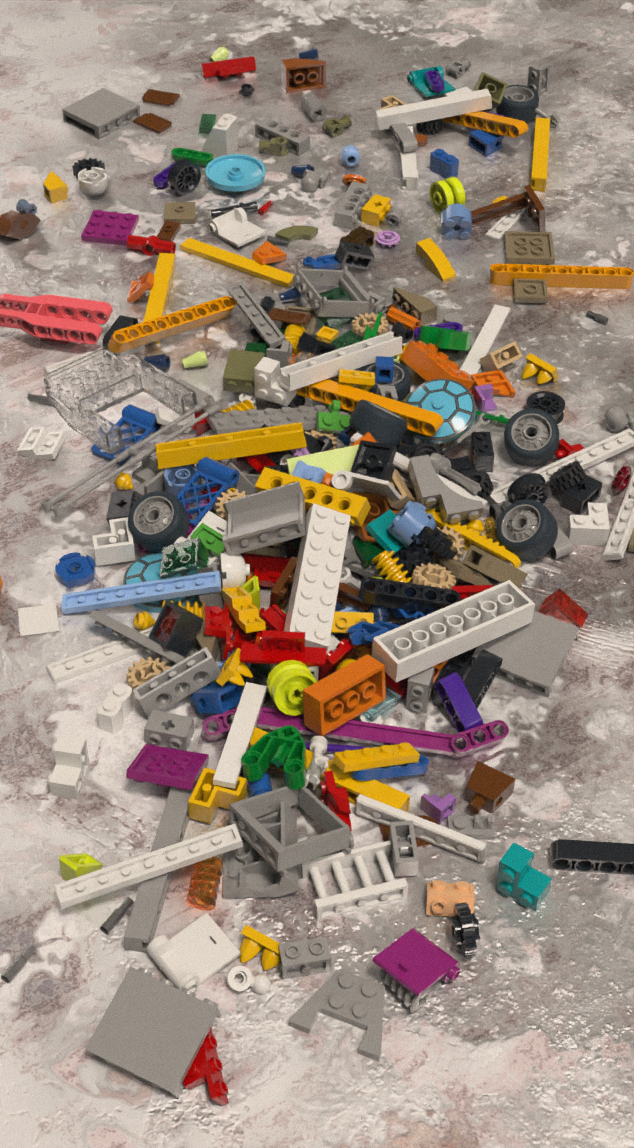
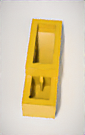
M430 238L416 242V254L425 261L424 266L442 282L456 277V273L447 257Z

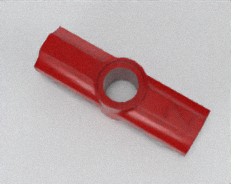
M129 235L126 243L128 249L143 251L148 256H152L155 253L175 254L176 243L160 240L154 235H150L148 238Z

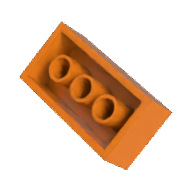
M410 341L401 356V359L426 381L450 379L463 384L469 391L474 384V381L469 377L470 374L460 370L459 365L450 361L446 354L439 352L438 347L434 344L429 343L427 345L422 341Z
M366 654L302 690L304 725L318 735L324 736L386 700L385 664Z

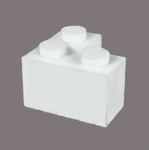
M263 357L254 368L255 397L288 406L295 397L296 390L289 392L279 385L280 361Z
M588 502L586 515H570L567 537L572 545L606 546L610 531L607 503Z
M128 517L109 520L110 533L92 536L96 566L135 561L134 542L128 527Z
M60 733L57 742L55 741L52 746V755L55 756L53 773L50 772L48 775L47 785L50 786L52 796L77 800L90 766L86 737Z

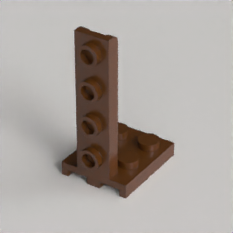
M527 185L521 194L471 211L472 227L525 208L528 218L531 217L534 228H537L539 232L546 231L545 208L531 185Z
M291 557L271 590L270 606L276 604L280 609L285 610L288 602L287 599L291 595L297 563L296 557ZM339 582L337 601L363 612H368L371 607L370 604L360 601V590L352 588L346 583Z

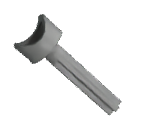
M438 453L430 455L432 466L438 475L447 478L473 494L481 491L482 487H480L479 483L451 468V461Z

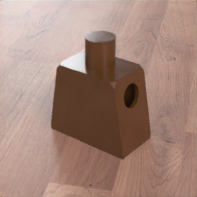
M477 761L466 786L465 801L469 803L467 810L474 815L478 814L481 809L488 813H494L513 794L515 778Z

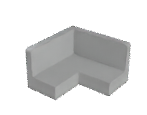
M283 340L281 349L267 348L266 357L280 361V368L289 366L293 358L292 344H290V341Z
M150 455L143 459L142 465L132 472V478L142 483L134 489L135 496L138 498L150 492L165 490L164 471L166 468L158 469L157 459Z

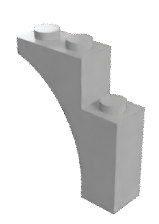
M429 455L410 458L408 470L418 503L427 507L438 503L444 523H458L461 520H475L481 517L484 509L482 501L461 496L445 485L436 474Z

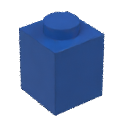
M376 356L375 382L393 383L394 358Z

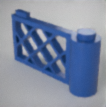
M129 404L123 408L122 417L100 442L96 441L91 447L92 454L107 461H112L115 459L114 455L120 454L129 448L125 447L124 443L135 442L136 444L140 440L143 441L152 432H157L161 424L157 423L154 413ZM123 424L129 425L131 427L120 430V427ZM144 431L143 434L136 436L134 432ZM123 434H133L132 437L122 438ZM120 435V439L110 441L111 437ZM120 444L123 446V448L112 450V446ZM110 447V451H100L102 448ZM131 456L127 457L120 463L115 464L123 466L130 459Z
M204 457L198 462L197 472L176 496L185 509L186 504L197 502L196 508L187 510L188 515L199 512V516L195 521L190 519V526L196 528L206 513L215 506L217 497H220L222 492L225 493L229 487L233 488L237 484L240 476L238 470L208 457ZM199 478L206 481V484L195 486ZM211 487H221L219 491L210 492ZM208 489V494L197 495V491ZM187 493H195V497L184 499ZM210 499L208 505H199V501Z

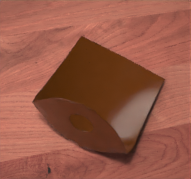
M11 210L0 215V235L22 240L35 230L41 220L33 213L20 214Z

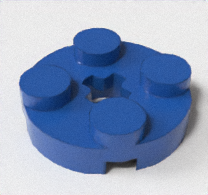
M77 552L66 554L59 559V563L55 566L56 576L67 588L91 582L95 578L94 560L89 555L85 557Z

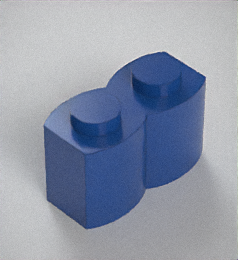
M436 149L430 153L429 169L432 172L440 174L445 179L458 177L459 160L455 156L448 155L442 149Z

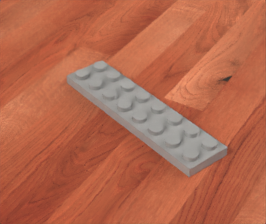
M316 405L314 407L299 406L298 408L282 407V409L265 408V410L218 411L210 417L207 416L206 421L216 435L258 429L263 424L279 426L302 422L303 430L316 429V413L318 411L329 413L328 406ZM340 408L339 414L351 416L347 410Z

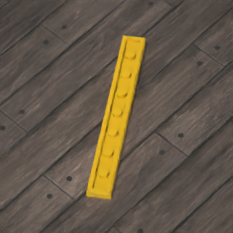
M188 238L180 245V250L280 286L289 288L293 284L294 274L265 264L261 265L257 261L195 239Z

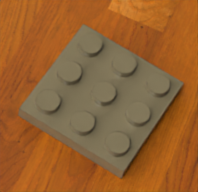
M504 232L507 263L555 264L551 232Z

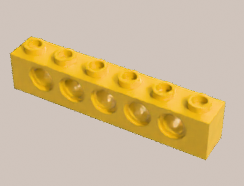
M264 467L255 484L257 492H262L299 481L305 496V510L309 511L312 504L315 503L350 515L349 526L356 525L361 527L371 508L366 497Z

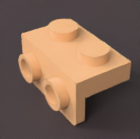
M442 880L427 882L426 915L453 917L454 905L467 902L471 913H474V884L464 881L446 883Z

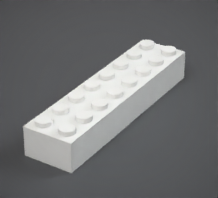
M315 503L312 504L305 516L306 535L301 537L284 631L305 632V647H321L327 650L335 612L350 515Z
M508 580L374 637L371 657L385 664V672L395 682H399L531 623L535 603Z

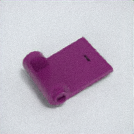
M414 928L373 957L372 960L417 997L441 979L445 983L449 981L454 982L461 973V969H459L460 963Z

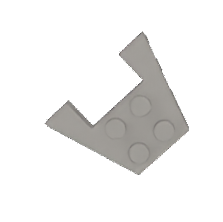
M339 969L289 1019V1026L310 1034L319 1013L366 1031L358 1048V1054L379 1062L381 1059L385 986Z

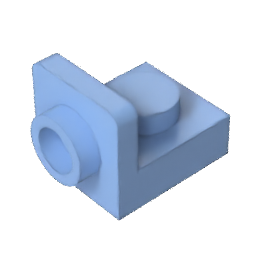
M298 460L292 475L321 484L326 471Z

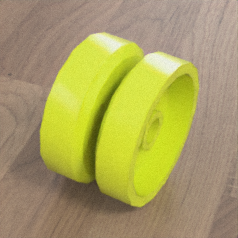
M449 177L431 184L429 192L430 201L434 210L439 215H441L443 209H447V206L451 204L465 205V191L460 180L456 177Z
M296 660L283 661L276 665L269 673L266 681L267 690L278 709L286 715L293 716L304 714L302 690L317 682L309 668Z

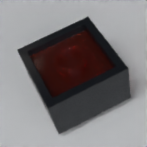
M166 600L148 637L164 648L186 657L188 651L192 648L196 634L202 627L204 619Z

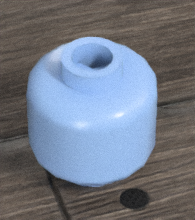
M347 145L341 150V160L345 166L354 167L359 163L360 153L355 146Z

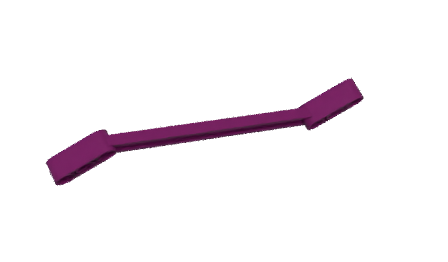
M262 707L255 726L257 728L277 730L283 726L290 725L296 727L300 734L320 736L304 725V714L296 716L286 715L279 709ZM237 708L207 718L201 730L203 739L208 742H214L228 737L231 725L227 723V720L234 719ZM350 720L323 737L381 746L405 742L410 743L416 751L449 755L451 758L459 759L499 745L508 735L509 728L504 721L495 720L452 735ZM213 726L217 731L214 733L209 732L207 727ZM493 729L499 731L501 736L495 735ZM473 736L479 737L482 743L476 742ZM454 743H459L462 749H457Z

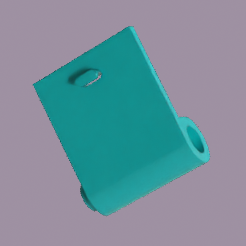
M442 66L410 71L407 75L408 83L425 97L439 96L456 90V88L444 80ZM435 70L439 72L445 83V89L442 92L435 93L430 89L425 79L426 71Z

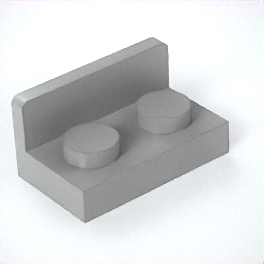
M544 63L539 67L529 66L527 86L534 89L538 96L548 90L550 64Z
M327 937L279 944L282 979L330 972L331 955Z

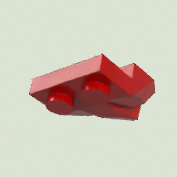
M333 770L324 771L323 781H320L322 795L319 798L352 831L349 816L351 812L346 787L336 788Z

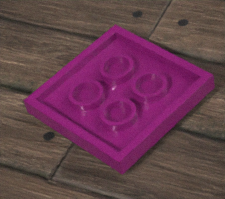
M93 210L81 235V239L87 242L127 246V238L133 234L139 221V215Z
M145 744L127 769L126 778L133 779L139 783L150 782L155 783L157 786L168 785L177 787L180 790H192L204 767L208 764L209 754Z

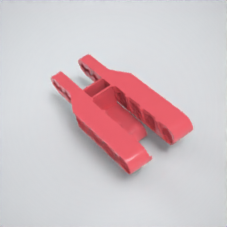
M11 294L0 295V326L21 329L44 341L65 344L70 342L96 344L103 332V329L98 324H106L113 312V308L109 303L49 294L33 297Z

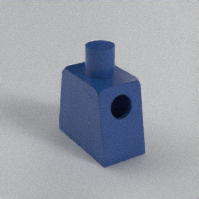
M475 130L469 132L468 145L487 157L501 148L502 140L505 136Z
M226 682L223 686L218 683H212L192 693L191 703L196 705L199 713L222 714L239 705L243 688L230 682Z

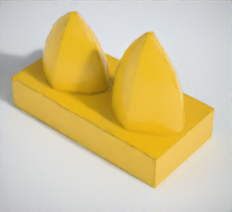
M531 353L526 356L527 364L522 371V379L539 373L537 384H543L550 380L554 383L559 378L557 368Z
M339 369L338 382L351 387L357 384L358 389L369 392L375 383V372Z
M237 648L225 661L216 679L219 685L223 686L228 681L234 685L244 686L245 683L242 676L253 677L248 666L244 662H240L241 649Z
M245 925L241 932L244 938L240 946V962L244 963L251 960L263 947L264 950L261 958L263 969L268 970L278 965L281 961L280 943Z

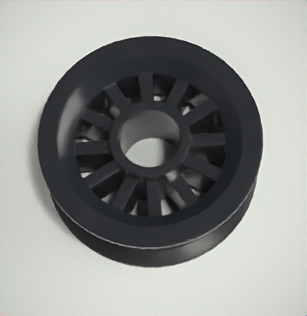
M188 159L178 160L169 170L167 176L169 187L172 190H176L180 195H187L193 192L200 182V168L196 164H192Z
M539 391L532 393L527 398L526 409L543 410L550 414L557 424L563 420L565 401L558 394L549 391Z
M529 473L517 478L510 485L507 498L512 504L520 500L531 499L545 506L551 498L552 491L542 475Z

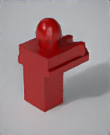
M564 439L559 440L555 457L563 459L585 448L580 443L571 446Z

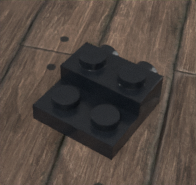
M361 440L351 472L391 482L394 473L392 463L397 447L391 444Z

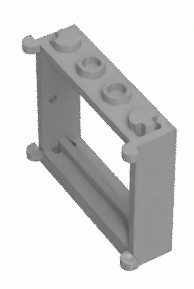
M296 264L293 284L317 316L359 317V314L365 315V312L368 314L373 312L375 306L374 299L362 288L349 272L347 266H342V270L301 269V264ZM313 285L340 286L351 301L327 300V297L320 296Z
M285 786L230 804L229 824L236 825L239 834L280 873L281 877L288 875L286 869L333 852L342 850L345 855L351 853L349 848L350 827L305 786L298 790H291ZM285 801L289 807H301L327 833L284 847L255 818L277 811L280 802Z

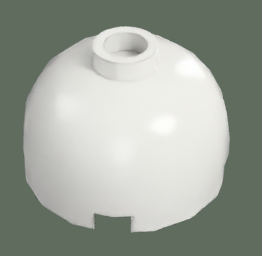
M91 167V170L88 171L87 169L81 170L78 173L79 187L84 193L91 196L103 193L108 186L106 170L98 167Z
M220 552L223 588L242 587L246 582V576H250V565L245 564V560L240 554L228 556L227 552Z

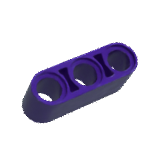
M456 672L435 682L436 691L458 733L483 725V720L468 690Z

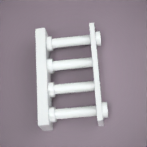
M391 841L376 842L373 845L352 849L351 853L347 855L340 852L301 864L302 879L312 877L319 897L314 903V914L317 921L407 899L408 884L406 879H395L387 858H391ZM378 861L386 883L373 885L365 864ZM356 866L364 888L352 891L349 888L343 869ZM334 871L341 894L328 896L321 874Z

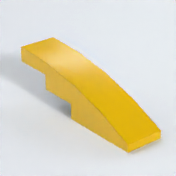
M241 586L221 589V594L227 607L245 633L266 630L265 621L259 617L258 608L252 604V595Z

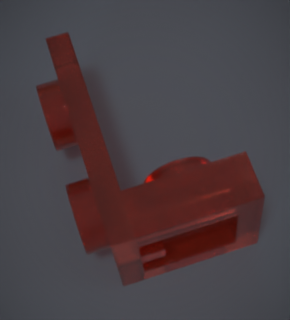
M560 588L546 597L538 610L541 614L546 615L550 611L553 613L558 609L578 628L583 626L588 617V613Z

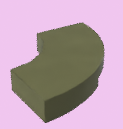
M303 225L291 226L278 231L275 237L287 240L289 243L297 239L311 240L318 234V228Z

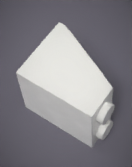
M223 114L212 128L201 152L213 154L214 159L234 154L238 149V116Z

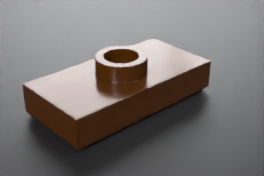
M165 221L157 237L160 240L173 242L181 228V223Z

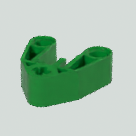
M421 325L419 341L425 344L431 343L444 349L471 350L473 333Z
M283 726L262 736L241 758L243 775L248 781H258L261 779L266 769L273 763L278 768L284 765L285 784L289 789L298 790L305 785L307 767L306 747L298 729L294 726Z

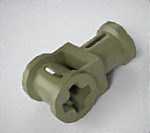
M344 115L339 120L336 118L327 119L322 125V130L329 132L333 137H337L343 132L344 128L352 126V120L348 115Z
M278 137L272 138L271 141L259 140V152L266 151L271 152V155L284 157L288 155L286 145L288 139Z

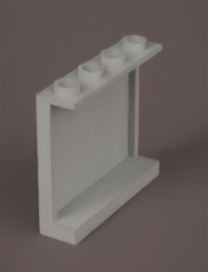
M105 88L62 109L65 123L74 119L94 129L95 138L99 140L140 117L139 104Z
M299 481L224 502L229 514L227 535L222 536V542L228 556L306 535L305 496Z
M534 610L531 623L477 646L472 655V665L480 651L484 649L503 658L496 677L549 697L552 692V684L574 641L578 640L579 628L571 623L562 622L553 616H546Z
M130 967L85 1050L90 1056L179 1100L183 1092L181 1084L215 1018L220 1019L222 1015L217 1008L218 1005L212 1000L204 998L202 1001L195 997V993L186 988H182V990L174 988V984L165 978H160V980L153 978V974L144 968L139 967L136 970Z

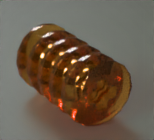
M211 857L193 864L187 901L199 910L208 911L216 906L215 901L218 897V885L220 884L221 869L223 868V862L217 857Z

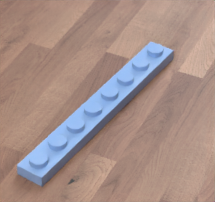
M220 571L67 593L62 596L61 610L63 614L218 592L221 591Z

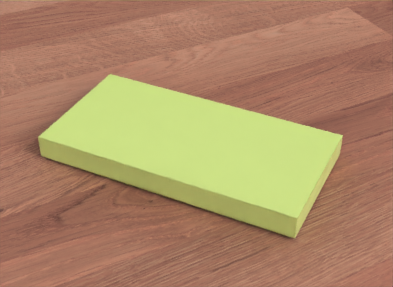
M359 444L286 459L288 472L292 475L298 460L305 462L307 465L322 468L331 474H335L340 470L351 472Z

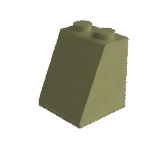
M484 72L481 73L472 91L488 89L492 97V109L482 111L489 112L500 105L508 84Z
M230 349L223 374V391L255 394L254 368L265 357V353Z

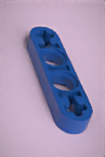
M420 755L418 762L351 771V776L360 781L424 774L427 772L429 759L426 756Z

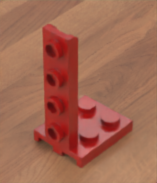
M273 604L259 617L265 621V625L271 631H284L287 615L276 604ZM344 638L336 646L337 649L334 651L330 650L326 654L325 666H318V681L332 674L337 665L349 656L356 646L352 645L350 638L348 640Z

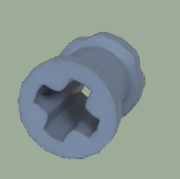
M25 199L19 200L16 205V209L20 213H33L35 215L37 212V207L34 204H29Z

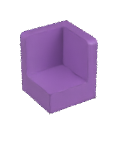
M486 384L474 387L473 397L477 408L483 412L497 410V406L492 399L493 386Z
M425 793L421 796L420 809L436 820L438 824H441L448 816L455 812L456 798L450 793L443 799L436 794L431 798Z

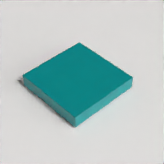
M390 509L370 522L365 529L387 552L394 551L393 555H395L406 546L387 530L397 517Z

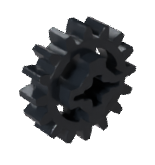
M83 158L72 166L73 175L78 179V173L81 170L87 169L88 171L91 170V167L105 170V165L101 160L97 161L96 158H89V160Z
M425 526L419 533L420 537L424 539L423 544L427 546V549L440 558L445 556L447 559L450 558L452 560L459 552L453 546L454 542L450 539V536L438 528L432 529L429 526Z
M411 544L408 548H402L391 557L392 559L398 557L399 560L396 565L403 564L401 572L407 570L408 573H413L416 566L420 567L421 564L426 566L428 563L434 564L435 560L434 553L429 551L426 545L420 547L419 544Z
M467 902L457 903L454 905V916L450 917L452 937L456 946L459 945L464 957L477 954L476 942H480L478 919L474 913H471Z

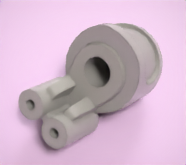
M305 170L301 180V187L307 192L314 191L318 185L320 188L324 187L328 180L329 171L324 170L323 173L321 172L318 175L314 171Z
M618 406L607 409L605 419L610 432L621 430L625 426L634 431V415L631 411H627L625 414L624 410Z

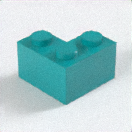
M513 842L499 861L495 889L499 890L503 895L517 900L524 907H529L536 911L550 892L552 878L532 868L534 853Z

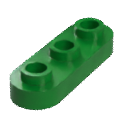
M174 148L171 151V157L175 161L188 159L192 164H199L205 167L214 159L211 153L191 149Z

